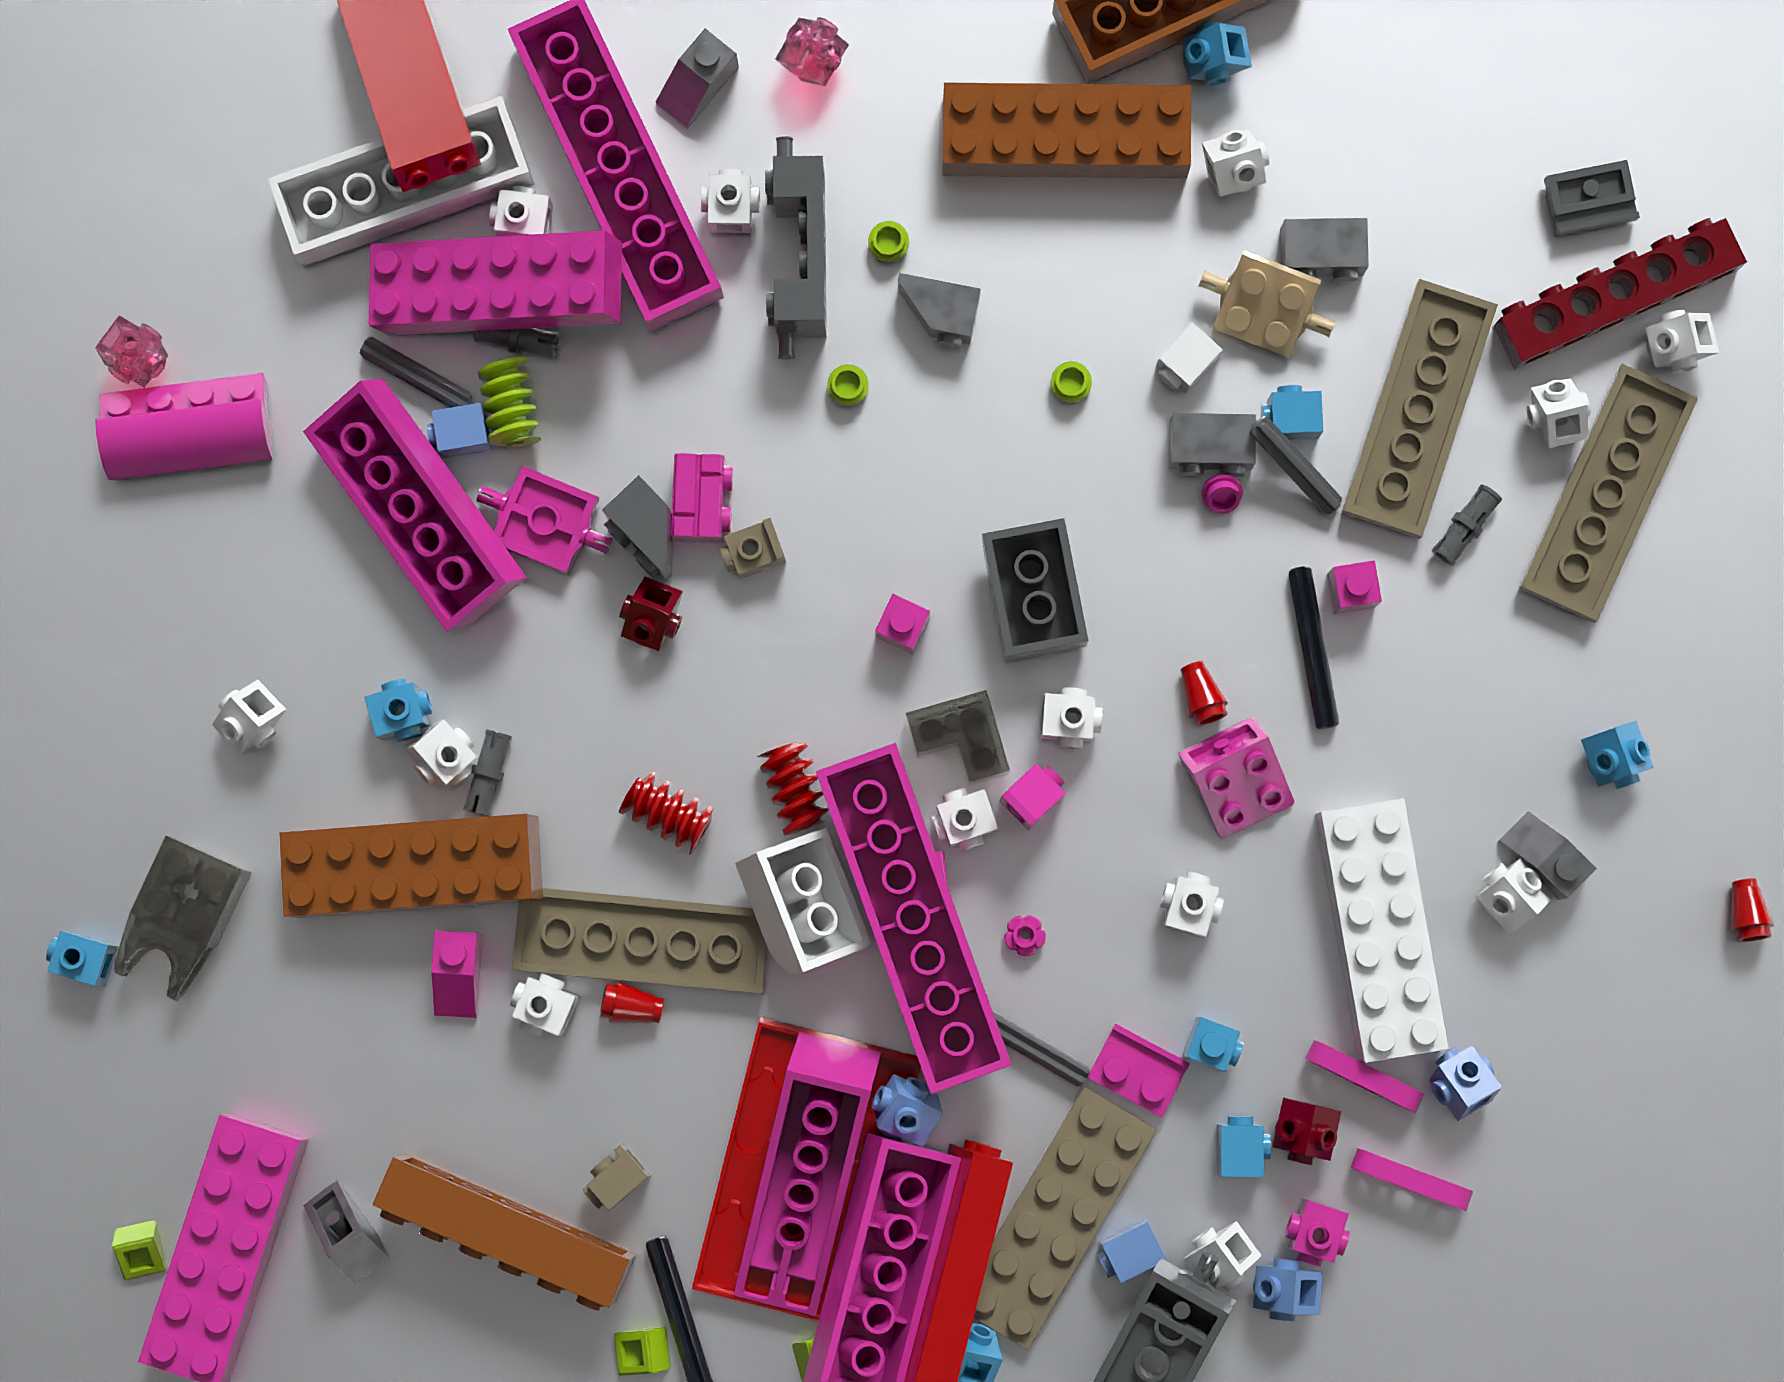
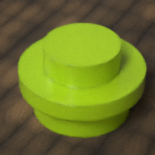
M884 221L877 224L869 234L868 245L870 252L876 259L882 262L898 261L906 254L909 247L907 231L902 225L894 221Z
M1074 361L1060 364L1051 376V389L1054 395L1067 403H1076L1083 400L1090 392L1092 386L1089 370L1081 363Z
M841 365L834 369L828 378L827 388L829 395L840 405H856L865 398L868 392L867 376L862 369L855 365Z

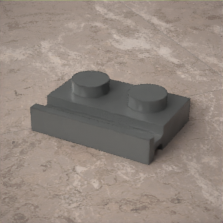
M1627 160L1547 175L1544 178L1550 211L1555 222L1556 237L1633 222L1640 218L1639 211H1637L1635 205L1636 197Z

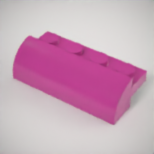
M263 373L100 394V419H95L96 436L102 466L108 480L273 460L272 426L268 418L267 381Z

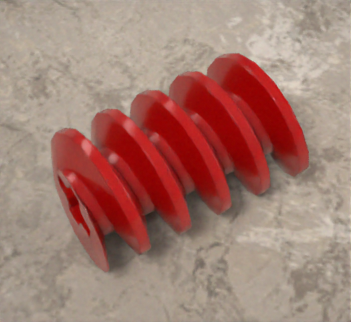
M807 743L787 744L757 756L769 758L760 766L762 773H775L766 782L768 789H780L771 798L772 803L786 805L777 813L778 820H791V823L782 830L784 836L824 823L825 821H822L821 817L829 811L828 806L816 805L815 803L824 795L823 791L810 789V785L818 780L817 774H805L804 772L806 768L814 763L813 759L799 757V754L808 747Z
M651 772L644 779L638 777L627 792L618 812L624 815L633 808L632 821L635 823H639L648 816L646 829L651 832L662 824L661 838L664 840L677 833L675 846L679 849L691 841L689 852L691 855L711 823L713 807L708 806L701 813H698V798H693L685 805L682 803L683 789L670 796L668 795L669 781L666 780L659 787H654L656 773Z

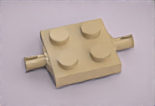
M1245 250L1242 253L1237 268L1229 275L1228 279L1204 270L1198 287L1221 295L1220 310L1212 329L1290 358L1297 339L1305 332L1306 328L1329 338L1336 322L1313 313V300L1319 288L1320 279Z

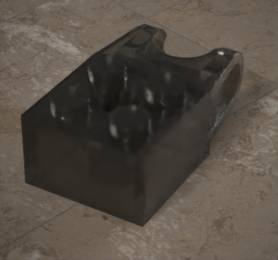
M165 836L129 913L116 955L114 973L127 977L133 967L140 962L147 952L153 949H160L168 956L171 963L167 997L178 1001L189 989L214 948H217L252 872L180 839ZM195 882L196 884L193 889L198 890V895L196 899L188 898L186 900V895H184L187 885L191 886Z

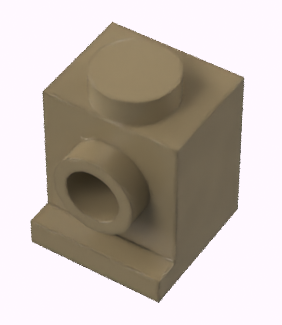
M771 518L724 536L727 546L720 548L728 572L736 569L739 578L742 579L786 562ZM749 541L757 543L758 551L754 555H746L743 552L745 543Z
M624 1143L614 1149L615 1153L619 1156L615 1161L608 1155L590 1171L594 1179L582 1189L587 1198L598 1209L604 1205L610 1211L651 1176Z

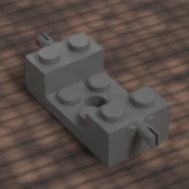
M781 136L776 138L777 155L773 156V169L765 170L767 205H775L777 218L799 217L801 245H807V251H799V273L801 279H774V292H766V314L768 325L776 327L779 349L778 359L789 360L795 359V338L827 337L825 172L823 156H793V138Z
M1203 1251L1193 1272L1182 1270L1160 1258L1093 1382H1193L1236 1302L1235 1299L1215 1289L1208 1281L1219 1259L1213 1255L1208 1266L1204 1269L1203 1267L1211 1253ZM1147 1353L1159 1355L1164 1362V1370L1160 1373L1148 1372L1142 1365V1356Z

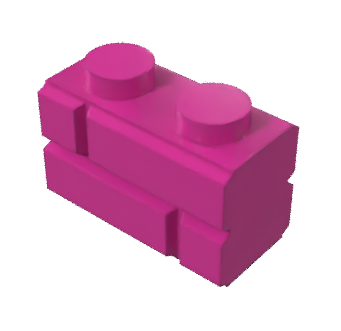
M674 454L671 537L673 541L723 542V532H731L732 508L724 507L725 491L733 490V466H726L724 455Z

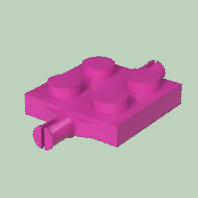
M521 467L514 485L505 495L484 485L480 489L481 494L477 495L476 502L498 510V523L494 532L508 551L568 575L576 554L584 545L607 554L609 547L606 545L611 546L613 538L591 530V519L600 500L598 496L527 467Z

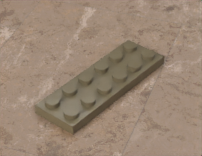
M1422 279L1417 281L1341 513L1418 539L1423 536L1498 304Z
M1623 363L1619 366L1589 431V439H1586L1520 583L1519 589L1592 623L1598 621L1698 400L1697 397Z
M542 888L543 900L519 902L512 970L763 994L768 947L752 908Z
M1082 1088L994 1238L974 1315L975 1319L1024 1349L1029 1350L1154 1137L1156 1129L1088 1088Z

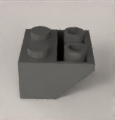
M638 475L602 509L608 519L603 525L624 549L629 544L634 547L636 551L632 555L650 577L654 578L659 574L667 581L672 576V513L668 505Z

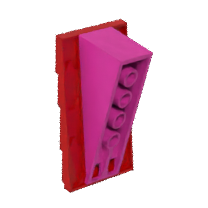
M760 1017L692 1285L693 1290L819 1321L867 1133L889 1138L877 1126L874 1110L872 1109L874 1096L881 1086L886 1087L893 1074L906 1080L908 1077L918 1079L921 1065L916 1055L901 1053L900 1051Z

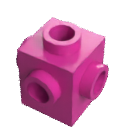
M1303 1198L1298 1215L1291 1214L1285 1231V1238L1290 1239L1288 1247L1298 1251L1296 1259L1321 1267L1323 1260L1334 1263L1337 1254L1343 1256L1350 1235V1231L1344 1230L1349 1213ZM1321 1228V1238L1313 1241L1312 1234L1314 1230Z

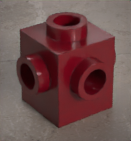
M644 576L634 595L628 594L622 605L619 618L624 619L625 622L621 637L659 652L667 637L675 638L681 625L683 616L677 614L683 591Z
M1283 1097L1279 1118L1275 1125L1272 1147L1289 1151L1287 1160L1312 1165L1314 1158L1331 1161L1333 1148L1337 1142V1130L1342 1111Z

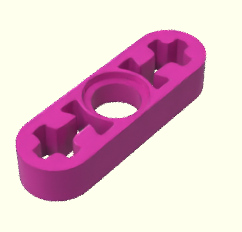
M1313 1040L1305 1057L1307 1061L1413 1113H1416L1425 1095L1316 1040Z
M1359 1148L1356 1150L1350 1167L1467 1211L1473 1194L1472 1190Z

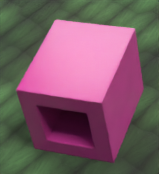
M1375 560L1335 566L1327 573L1334 614L1375 608L1382 602Z
M892 593L875 629V637L913 654L930 619V610Z

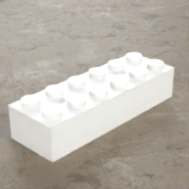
M499 96L463 109L482 165L471 168L463 174L451 175L434 181L423 188L402 192L392 171L382 138L268 178L267 180L293 254L301 265H309L499 197L500 190L511 191L512 186L528 187L534 185L503 97Z
M1405 798L1325 810L1315 814L1358 1061L1367 1063L1449 1049Z

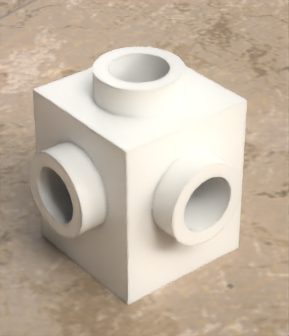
M1249 128L1242 131H1230L1222 137L1202 143L1208 178L1219 197L1235 192H1246L1254 186L1267 183L1264 166L1270 164L1269 155L1264 142H1257Z
M721 169L719 174H709V187H701V212H708L710 233H751L752 213H759L760 189L752 188L751 176L743 175V171L739 169Z
M512 186L511 191L500 190L498 202L492 201L490 206L489 226H494L497 236L548 234L550 232L553 204L549 196L538 195L536 190L529 187Z
M1677 310L1661 315L1660 323L1646 327L1648 336L1647 349L1654 361L1655 367H1672L1673 373L1684 372L1697 368V360L1719 353L1710 313L1685 314V310Z
M1571 378L1553 380L1547 384L1531 388L1532 405L1526 407L1528 422L1532 430L1538 429L1548 448L1589 439L1588 416L1591 413L1589 400L1585 392L1578 391Z
M256 680L240 691H232L219 703L218 707L221 711L212 723V726L239 754H242L254 745L258 749L262 748L276 735L277 732L273 728L286 711V708L259 680Z
M1062 688L1061 694L1045 693L1041 739L1058 740V747L1082 749L1083 742L1092 741L1093 732L1101 733L1102 708L1095 707L1096 697L1086 696L1087 690L1080 688ZM1067 713H1074L1078 716L1079 722L1071 724L1066 720L1065 715Z
M444 719L435 722L405 749L416 761V764L413 766L416 773L427 784L431 785L434 782L437 787L446 785L448 782L453 787L472 772L468 765L477 758L470 750L474 747L470 738L459 728L453 730ZM442 751L446 755V761H444L441 757Z
M962 788L943 795L944 803L937 805L939 815L932 817L939 840L948 839L950 847L959 845L961 851L985 844L983 836L996 832L999 829L985 789L968 794L966 788ZM961 813L968 814L971 818V823L967 826H961L956 822V816Z
M1520 858L1508 868L1501 863L1487 874L1483 880L1488 885L1479 893L1477 899L1484 905L1487 913L1495 918L1507 933L1511 935L1537 916L1554 895L1541 882L1538 874L1530 869Z
M1190 871L1187 872L1186 878L1178 876L1175 879L1174 885L1167 883L1160 904L1161 908L1167 909L1162 926L1201 938L1206 937L1210 922L1218 923L1224 903V899L1217 897L1220 888L1210 885L1211 877ZM1188 896L1194 897L1198 902V907L1195 911L1189 909L1186 905Z
M544 973L541 974L539 980L528 977L526 984L519 982L513 993L510 1006L515 1007L512 1017L522 1020L519 1026L520 1029L536 1036L542 1037L544 1031L557 1036H563L579 997L562 990L565 982ZM543 997L547 1002V1008L541 1013L537 1009V1002Z
M1235 1221L1217 1233L1211 1227L1192 1241L1195 1249L1183 1261L1193 1272L1203 1251L1211 1253L1203 1267L1204 1269L1208 1266L1212 1256H1216L1219 1262L1216 1264L1208 1281L1215 1289L1223 1286L1226 1291H1229L1248 1277L1245 1271L1262 1255L1238 1222Z

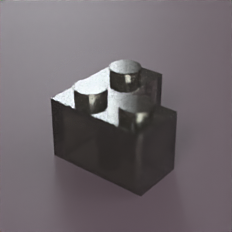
M987 690L906 713V720L917 757L957 746L969 786L1009 774L1010 768Z

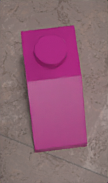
M1035 764L1001 796L999 802L1029 831L1064 797L1066 793L1060 787L1065 782L1050 766L1047 765L1042 770Z
M434 930L431 970L434 1016L477 1018L483 934Z

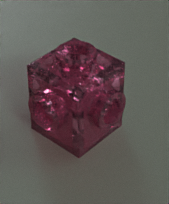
M799 17L796 23L789 29L786 40L775 60L800 81L826 86L833 72L839 67L842 56L849 44L837 34L839 29L832 22L822 17H817L816 21Z
M120 315L95 347L104 365L109 367L108 371L115 378L125 384H129L132 380L143 388L146 387L152 378H156L161 374L168 357L161 342L162 336L155 329L144 323L139 327Z

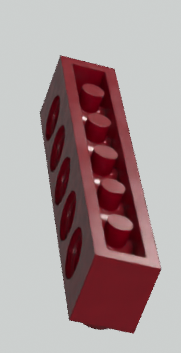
M1711 218L1699 221L1687 228L1688 235L1679 239H1675L1673 234L1665 236L1650 245L1652 250L1638 256L1636 251L1629 252L1613 261L1615 267L1601 273L1599 267L1593 268L1577 276V284L1563 289L1561 284H1557L1539 293L1540 300L1526 306L1524 300L1501 310L1503 316L1495 323L1494 328L1514 370L1737 272L1747 263V260L1727 219L1724 218L1715 223L1712 222ZM1691 249L1696 251L1701 258V265L1694 266L1689 264L1684 257V250ZM1647 266L1658 267L1663 272L1664 281L1655 282L1651 280L1647 275ZM1618 282L1622 284L1626 289L1627 297L1625 299L1614 297L1609 290V283ZM1579 298L1584 300L1589 306V315L1577 314L1572 308V299ZM1544 315L1548 317L1552 323V331H1540L1535 326L1534 316Z

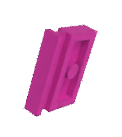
M1114 1024L1087 1078L1146 1110L1163 1117L1190 1063L1131 1031Z

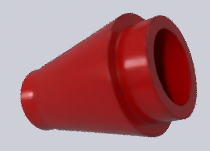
M1204 661L1193 662L1182 667L1180 671L1183 676L1182 680L1189 718H1194L1197 726H1203L1227 716L1228 713L1225 706L1228 702L1206 668Z
M1748 878L1732 882L1731 932L1736 933L1737 941L1752 942L1770 938L1772 936L1770 927H1773L1774 923L1758 886L1757 879Z
M618 981L616 985L606 983L601 1002L600 1017L609 1018V1023H659L664 999Z

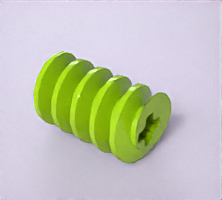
M527 357L499 359L487 364L478 371L479 379L487 382L481 386L480 391L483 396L489 398L483 403V409L485 412L492 414L485 420L486 426L495 430L488 436L489 443L492 445L513 448L528 446L541 441V437L529 436L528 431L538 427L539 423L538 421L526 419L527 414L536 410V405L523 403V399L534 394L533 389L523 388L520 383L531 378L530 373L518 371L519 366L529 362Z

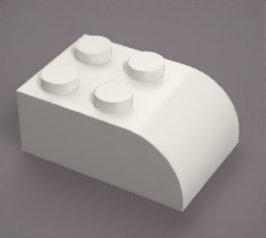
M827 828L756 852L735 863L766 945L775 961L786 972L797 975L872 946Z

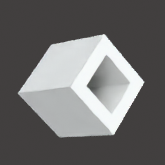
M1192 322L1159 357L1156 367L1160 370L1158 376L1171 389L1177 390L1180 388L1187 393L1219 359L1223 349Z

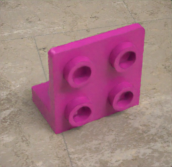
M1253 717L1178 753L1183 767L1197 784L1215 830L1221 839H1225L1294 804V798L1270 739Z

